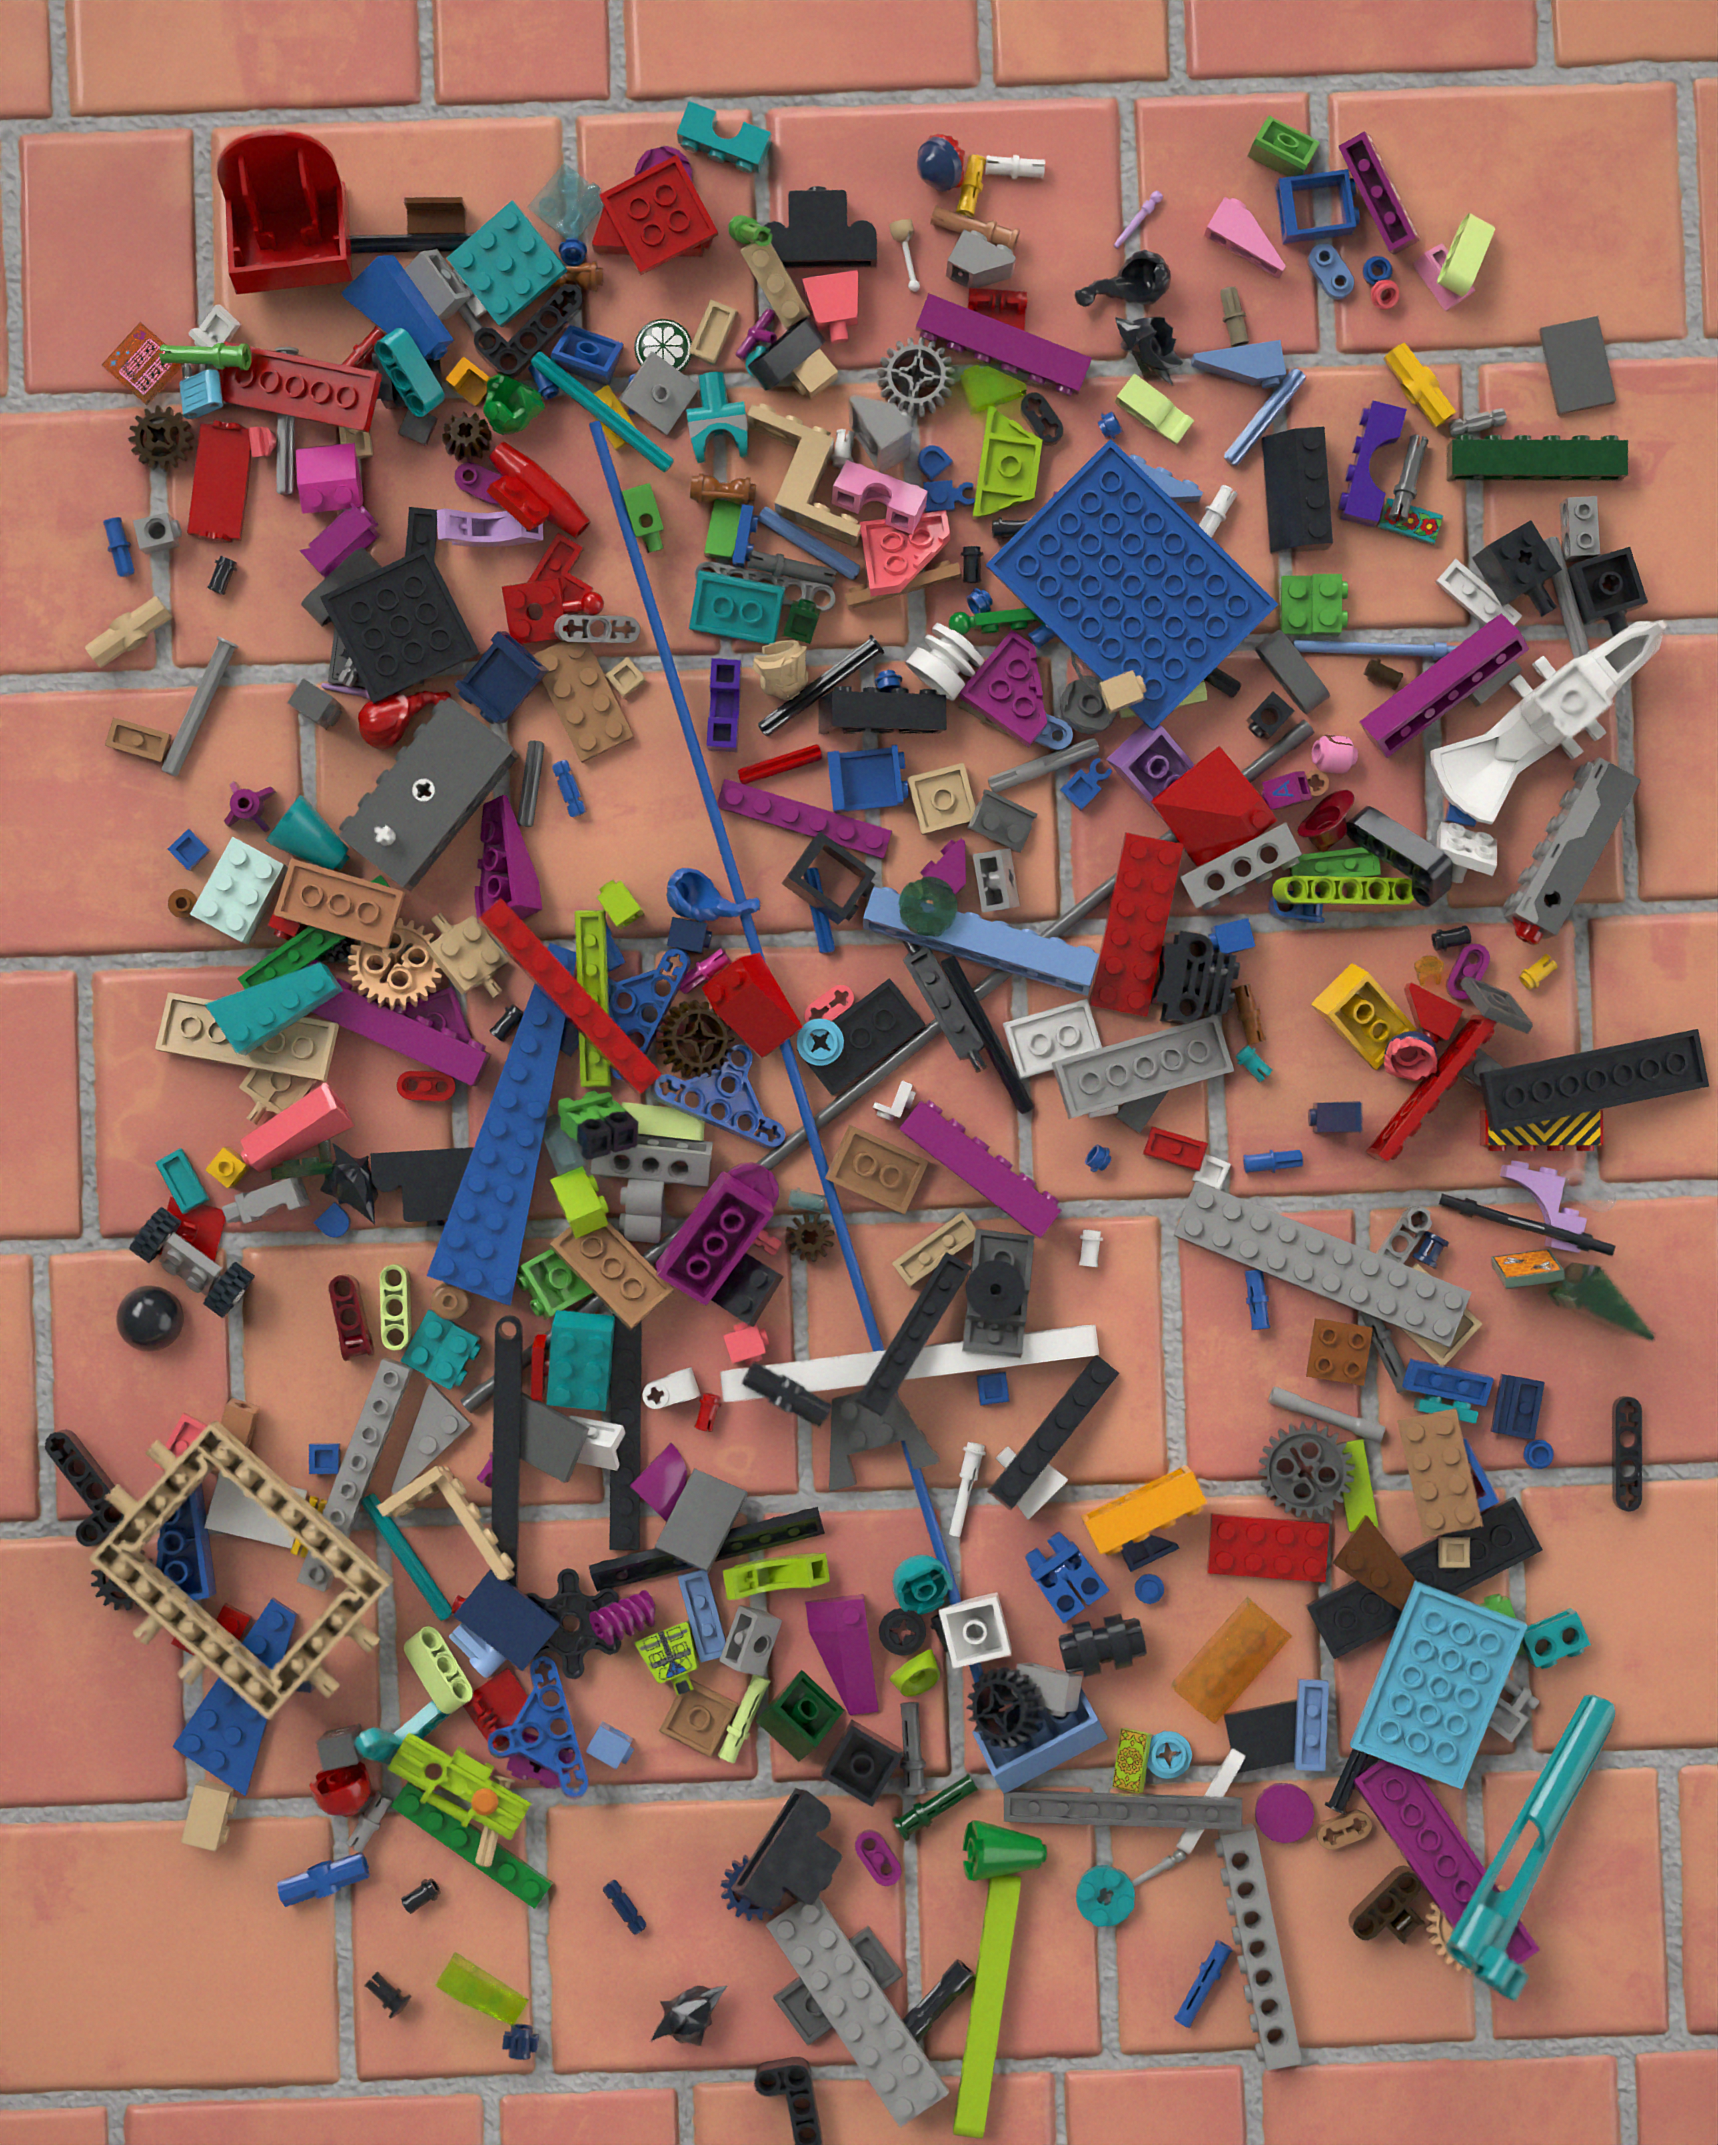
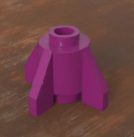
M235 781L229 784L233 795L230 798L231 811L224 820L225 824L230 827L238 820L243 819L244 821H255L264 832L269 831L270 827L261 815L264 812V801L274 795L276 791L272 787L253 792L250 789H241ZM249 800V806L243 809L245 807L244 802Z

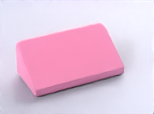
M1441 243L1425 252L1413 265L1442 308L1448 310L1472 294L1475 289L1471 286L1467 294L1461 297L1437 283L1438 276L1448 254V250Z

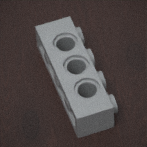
M1284 823L1180 878L1196 909L1202 906L1204 911L1220 904L1219 897L1229 893L1230 897H1233L1247 890L1244 884L1254 879L1259 884L1273 876L1272 870L1282 866L1283 870H1286L1300 863L1297 857L1301 856L1302 853L1287 824ZM1268 846L1274 847L1278 853L1276 861L1270 864L1264 863L1260 856L1261 851ZM1240 860H1246L1251 865V872L1246 877H1239L1234 871L1235 864ZM1216 873L1221 874L1225 880L1224 887L1218 891L1212 890L1208 885L1209 877Z
M638 1134L637 1147L616 1153L611 1151L609 1155L592 1159L591 1174H598L604 1178L617 1176L628 1179L663 1181L664 1184L681 1183L694 1188L708 1186L713 1142ZM622 1154L627 1156L629 1159L622 1160L619 1159L616 1155ZM646 1158H654L658 1162L650 1163ZM676 1161H683V1162H685L687 1165H686V1166H679V1165H677L675 1162H676Z

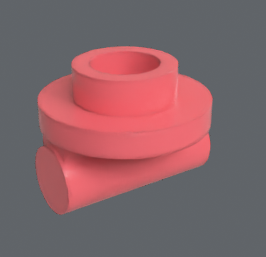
M268 427L249 428L252 458L270 456L272 450L276 448L274 433L270 432Z

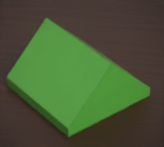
M1268 116L1254 139L1248 157L1286 177L1299 176L1304 174L1320 142Z

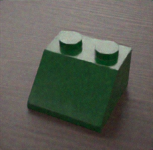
M801 1670L772 1700L756 1722L800 1762L819 1745L844 1712V1709Z

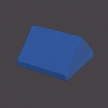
M569 324L553 349L551 360L566 372L610 386L624 343Z

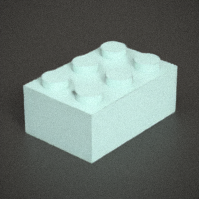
M232 837L190 915L242 943L249 944L281 886L288 866Z

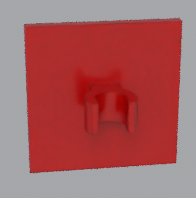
M170 1197L167 1211L181 1220V1224L175 1234L215 1263L226 1220L223 1209L202 1204L186 1214H182L174 1197Z

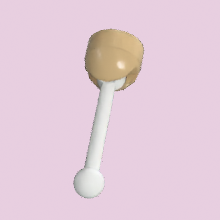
M912 219L895 221L889 224L890 232L894 240L902 243L910 278L908 287L911 291L916 292L920 288V283L915 278L908 241L912 238L914 230Z

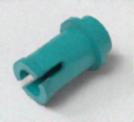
M1246 1045L1235 1056L1239 1060L1237 1064L1243 1065L1260 1083L1265 1078L1258 1068L1267 1077L1273 1069L1255 1053V1047L1251 1048L1249 1045Z

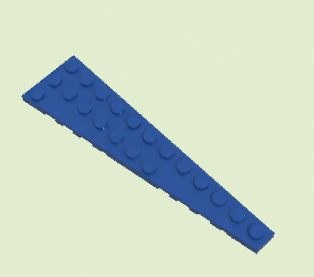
M549 943L548 950L573 976L576 952ZM536 984L533 986L426 1275L511 1306L565 1022V1016Z

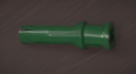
M966 1774L965 1777L925 1803H915L913 1809L899 1818L895 1816L892 1820L904 1840L908 1841L910 1840V1835L922 1827L928 1828L931 1826L933 1818L979 1789L971 1776Z

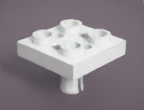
M1440 823L1437 831V848L1445 852L1453 863L1452 882L1462 883L1468 868L1493 876L1497 867V839H1494L1485 832L1475 833L1466 830L1457 823Z

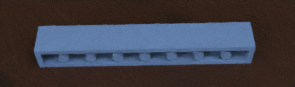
M889 887L873 888L863 917V929L1088 996L1100 955L1086 946L1074 947L1066 944L1060 938L1051 937L1048 939L1038 936L1035 931L1029 929H1014L1003 921H987L976 913L966 912L964 914L954 911L952 907L946 904H930L919 896L911 895L907 897L900 895L896 890Z

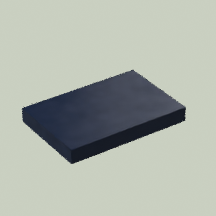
M492 1569L487 1572L453 1615L521 1671L526 1668L560 1625V1622L506 1579L499 1580Z

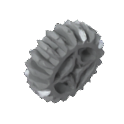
M911 337L907 339V347H904L901 341L896 342L898 352L888 348L887 354L890 358L881 357L880 363L884 367L877 369V375L884 377L877 380V386L881 388L886 387L880 392L881 397L891 396L887 403H898L897 407L900 412L903 411L904 407L908 408L909 417L913 416L914 410H919V416L924 417V408L926 407L930 413H935L934 403L943 407L945 400L942 396L950 398L952 395V391L947 387L955 386V380L950 378V376L955 374V368L947 367L952 361L951 357L941 359L945 349L941 347L935 352V342L931 341L928 347H926L922 337L919 338L918 345H913ZM914 356V361L910 366L900 367L899 370L894 369L902 360ZM923 358L928 359L936 366L940 376L934 375V372L924 368ZM919 365L918 373H920L919 382H916V388L913 389V372H916V366ZM892 379H897L898 383H903L908 387L909 397L904 396L896 389ZM932 385L938 386L930 395L918 398V393L921 389L925 387L932 388Z

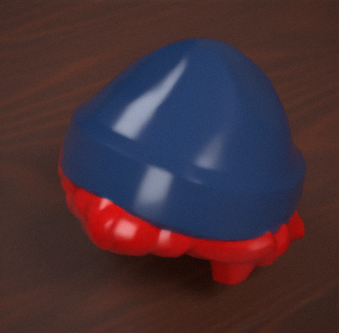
M943 134L930 136L920 146L917 158V170L920 178L940 192L959 188L964 181L965 151L958 147V141L954 140L952 136H945Z

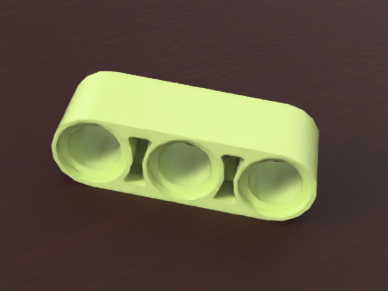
M1471 213L1467 214L1457 230L1438 276L1437 283L1464 297L1476 278L1494 234L1495 227Z
M622 1102V1107L638 1121V1134L703 1141L704 1121L670 1107Z
M400 1264L387 1266L380 1273L381 1338L384 1346L394 1351L409 1345L412 1338L410 1274L408 1269ZM393 1269L398 1270L402 1275V1281L398 1286L392 1285L388 1280V1274ZM393 1299H398L403 1305V1311L399 1315H394L389 1310V1303ZM394 1328L401 1330L404 1335L403 1342L399 1345L394 1344L390 1340V1332Z
M430 1626L424 1627L405 1642L404 1652L436 1707L441 1712L446 1714L453 1713L472 1698L473 1690L442 1636L435 1628Z

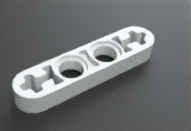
M1232 1748L1204 1796L1223 1797L1241 1767L1245 1755ZM1185 1828L1176 1847L1190 1854L1204 1829Z

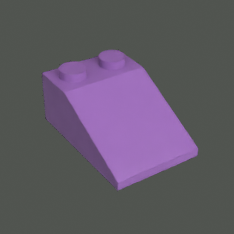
M1145 723L1106 759L1122 779L1158 815L1159 813L1150 801L1194 766V763L1161 725L1152 730Z

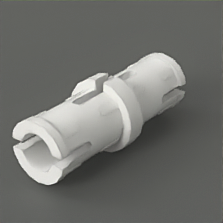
M987 155L986 175L1011 176V179H1017L1018 176L1044 179L1045 159L1019 158V155H1013V158Z

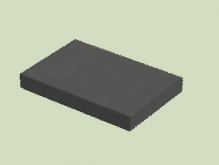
M1598 316L1540 328L1539 333L1557 415L1616 402Z
M522 1392L521 1459L566 1483L571 1478L589 1428L538 1400H532L531 1396Z
M694 1468L655 1545L656 1550L709 1573L748 1495L747 1491Z

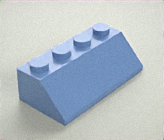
M1082 1687L1080 1689L1077 1711L1066 1712L1065 1716H1056L1049 1714L1048 1708H1044L1043 1711L1038 1712V1715L1044 1719L1041 1723L1036 1724L1039 1731L1031 1735L1032 1739L1029 1742L1023 1743L1019 1747L1003 1749L1000 1746H990V1740H981L982 1732L972 1731L986 1763L1003 1794L1108 1739Z

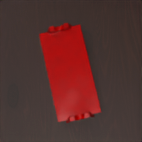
M213 420L212 425L200 423L187 533L198 536V539L232 543L233 540H242L252 451L249 429L238 423H225Z

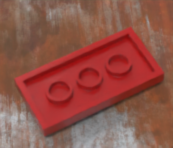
M1211 1513L1207 1573L1325 1582L1330 1524L1328 1522Z

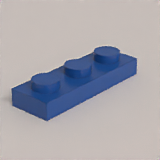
M1410 1358L1402 1387L1406 1390L1486 1406L1494 1378L1485 1374Z

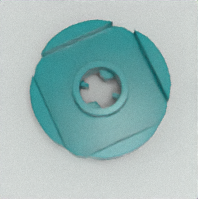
M1098 1865L1087 1870L1080 1878L1076 1890L1077 1906L1084 1918L1092 1922L1093 1925L1102 1927L1119 1924L1129 1916L1134 1908V1887L1124 1871L1109 1867V1865ZM1106 1888L1108 1892L1110 1889L1114 1893L1110 1897L1111 1901L1108 1903H1104V1900L1100 1902L1097 1899L1100 1896L1099 1890Z

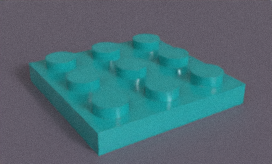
M513 200L447 257L454 269L502 328L568 271Z

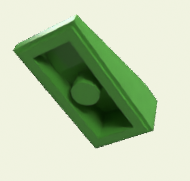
M720 499L714 501L704 551L705 557L733 561L742 505Z

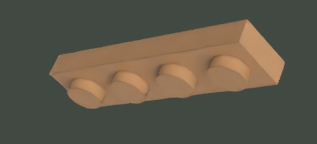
M950 560L934 564L933 570L926 572L921 570L900 593L870 596V589L866 587V584L852 587L849 589L850 593L845 594L847 608L850 610L959 579L961 576L958 563L951 564Z

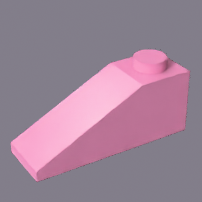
M1224 197L1208 224L1204 236L1279 279L1286 266L1251 212L1246 209V206L1241 201L1234 198L1229 200Z

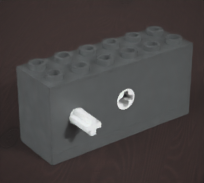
M450 697L446 701L441 700L437 703L431 712L434 715L427 725L422 723L413 734L415 740L409 747L404 746L397 753L394 759L397 761L390 771L386 769L381 773L376 781L378 784L372 794L367 792L361 798L357 805L360 809L353 817L349 815L339 827L341 832L338 837L409 892H412L520 756L512 746ZM424 791H430L432 793L431 796H425L423 794Z

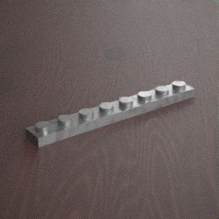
M1011 1790L1004 1794V1822L1242 1830V1797Z

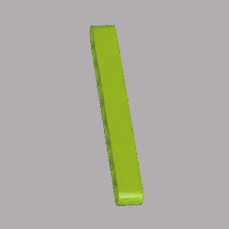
M1003 1875L990 1878L975 1974L976 1979L974 1981L953 2124V2135L983 2139L1021 1876Z

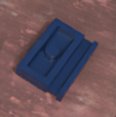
M1501 1374L1490 1431L1535 1440L1545 1382Z

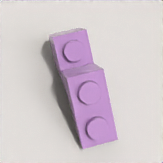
M1513 1160L1511 1161V1166L1502 1165L1500 1177L1516 1182L1532 1195L1542 1212L1546 1224L1578 1234L1584 1232L1587 1218L1578 1217L1579 1211L1562 1207L1561 1213L1558 1212L1565 1177L1557 1176L1558 1170L1540 1167L1539 1172L1528 1169L1529 1164ZM1546 1236L1545 1246L1580 1253V1249L1576 1248L1577 1245Z

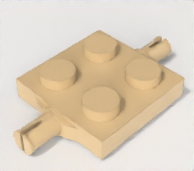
M442 913L433 917L431 921L434 922L442 934L437 940L429 944L426 950L458 991L463 995L473 987L484 985L492 998L498 996L503 990L492 977L509 960L481 924L477 923V919L472 915L460 924L451 926Z
M251 1069L239 1086L256 1103L246 1118L257 1125L266 1110L276 1114L281 1113L306 1096L317 1080Z

